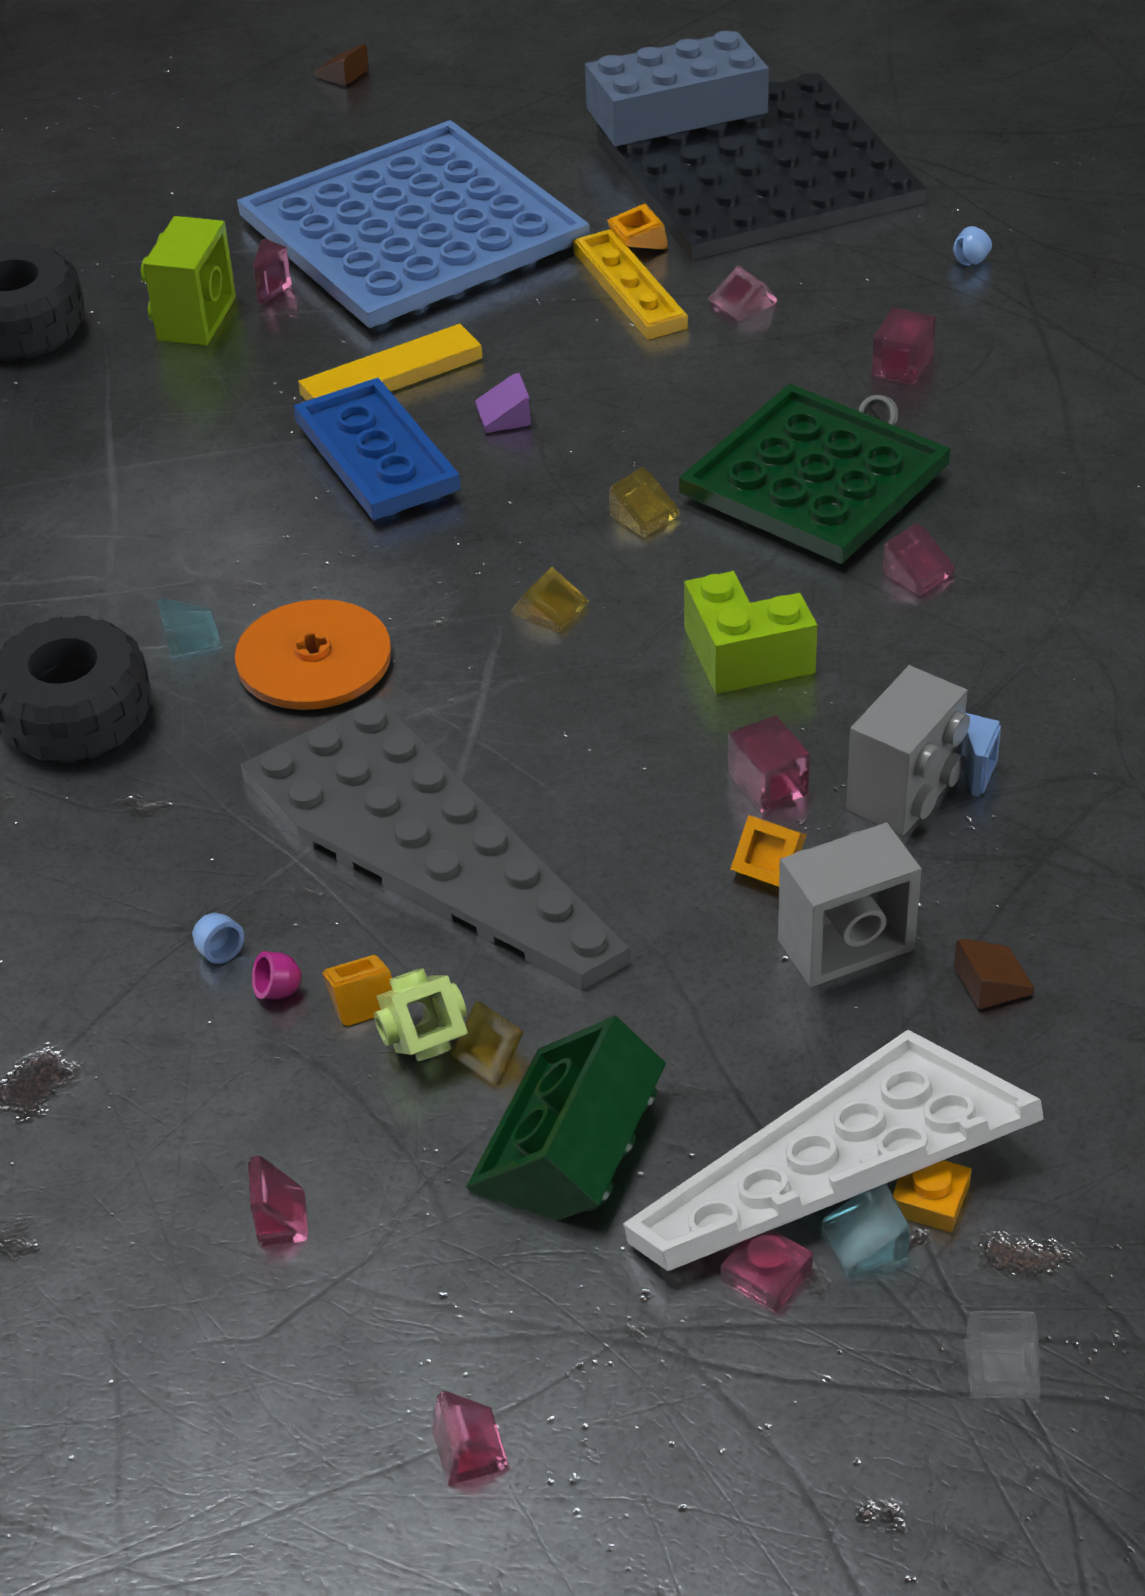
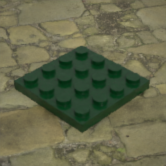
M789 383L679 477V493L843 564L949 465L951 448Z

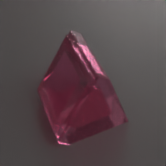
M445 1390L438 1394L431 1428L448 1486L497 1473L508 1466L507 1457L492 1408Z

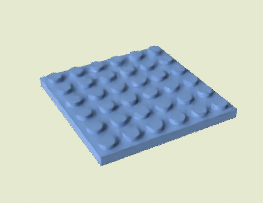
M451 120L237 200L241 217L369 328L386 324L391 319L413 310L423 309L428 304L450 295L460 294L465 289L487 280L497 279L504 273L522 266L531 265L537 260L556 252L568 250L573 246V240L590 235L589 223Z

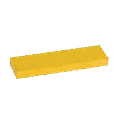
M612 229L573 240V252L647 340L688 329V315Z
M459 323L299 380L300 395L308 401L377 377L392 392L480 360L482 358V345Z

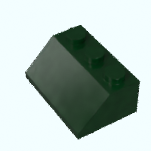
M616 1015L539 1048L466 1188L475 1196L555 1220H560L583 1211H594L605 1202L612 1191L613 1184L611 1179L620 1160L630 1151L635 1142L633 1132L642 1113L653 1103L657 1096V1088L655 1086L666 1062Z

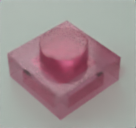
M769 1230L742 1241L721 1265V1281L776 1313L811 1271L813 1253L778 1232Z

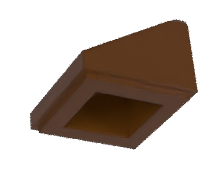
M361 44L337 54L314 71L315 77L347 86L369 70L366 44Z
M970 939L957 940L954 968L978 1009L1034 994V986L1009 946Z

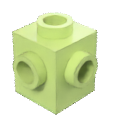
M424 968L410 971L390 979L392 990L376 996L381 1010L374 1012L378 1032L386 1046L393 1044L396 1053L415 1054L417 1061L429 1059L451 1050L450 1040L468 1034L463 1020L467 1016V1011L462 994L455 983H450L448 975H431L427 977ZM413 1002L418 1003L423 1010L422 1020L416 1025L413 1024L407 1007Z

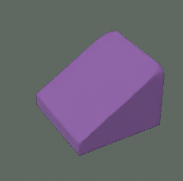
M520 373L509 376L475 400V407L485 433L531 425L529 396Z

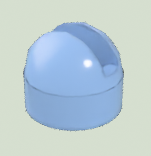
M972 226L966 227L955 240L953 247L955 259L961 265H977L990 253L992 241L983 230Z
M215 912L202 916L195 924L192 932L194 945L198 952L214 964H223L232 960L240 952L245 937L244 931L238 923L227 915Z

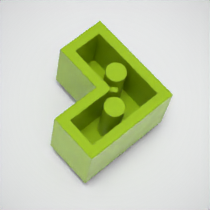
M734 571L711 574L706 577L684 581V628L715 694L816 673L818 625L801 593L782 595L750 603Z

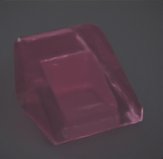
M263 239L260 242L253 262L258 303L262 305L292 285L287 247L268 239Z
M737 266L708 298L713 304L738 321L762 311L777 302V299L764 282L740 266Z
M918 523L889 540L884 546L883 573L918 595H922L955 571V566L927 530Z
M251 1156V1161H248L250 1205L258 1243H261L262 1247L306 1240L308 1237V1226L303 1188L262 1156Z

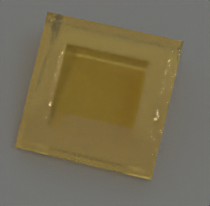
M645 468L636 470L613 484L609 489L610 516L643 537L679 516L678 507L653 475Z
M551 567L523 594L511 612L522 619L559 633L589 600Z

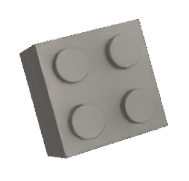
M908 665L850 728L846 810L879 825L887 822L894 832L903 836L919 818H927L935 806L937 797L947 786L953 787L956 785L965 769L966 757L962 755V746L970 724V716L966 714L968 690Z
M887 822L862 831L853 832L845 837L810 849L800 850L795 854L780 859L778 941L810 988L915 950L922 868Z

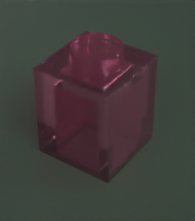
M892 307L874 335L872 376L916 385L934 356L936 317Z
M777 715L728 733V774L760 813L809 795L810 754Z

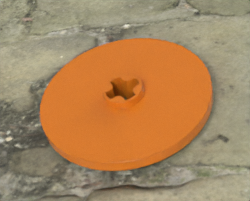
M329 599L299 601L271 610L255 620L243 632L235 650L237 674L244 687L251 694L269 704L297 710L328 708L359 697L379 682L388 669L391 660L390 637L386 627L378 617L355 604Z

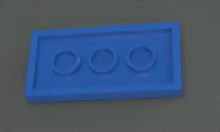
M379 377L293 405L295 421L372 520L394 515L399 511L428 501L437 500L442 496L461 490L460 474Z

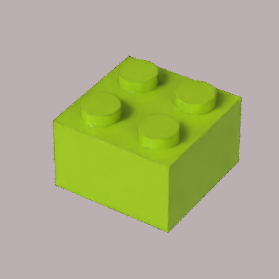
M174 216L165 231L160 233L157 243L148 257L146 256L143 259L141 279L144 284H147L149 295L148 317L151 322H154L157 340L207 346L235 300L236 292L225 221Z

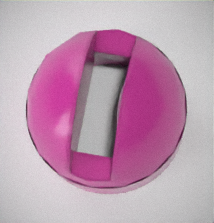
M262 951L256 957L252 970V986L258 998L283 999L291 996L300 986L302 973L290 955L281 952Z

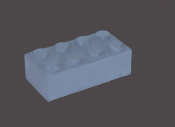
M720 31L712 37L698 40L682 39L674 45L660 48L645 47L636 53L622 56L607 55L601 57L598 61L585 63L586 108L614 146L768 113L769 68L738 31Z

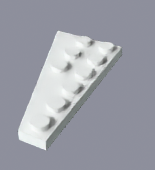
M907 1030L624 1222L623 1227L628 1244L665 1270H673L1044 1120L1041 1099Z

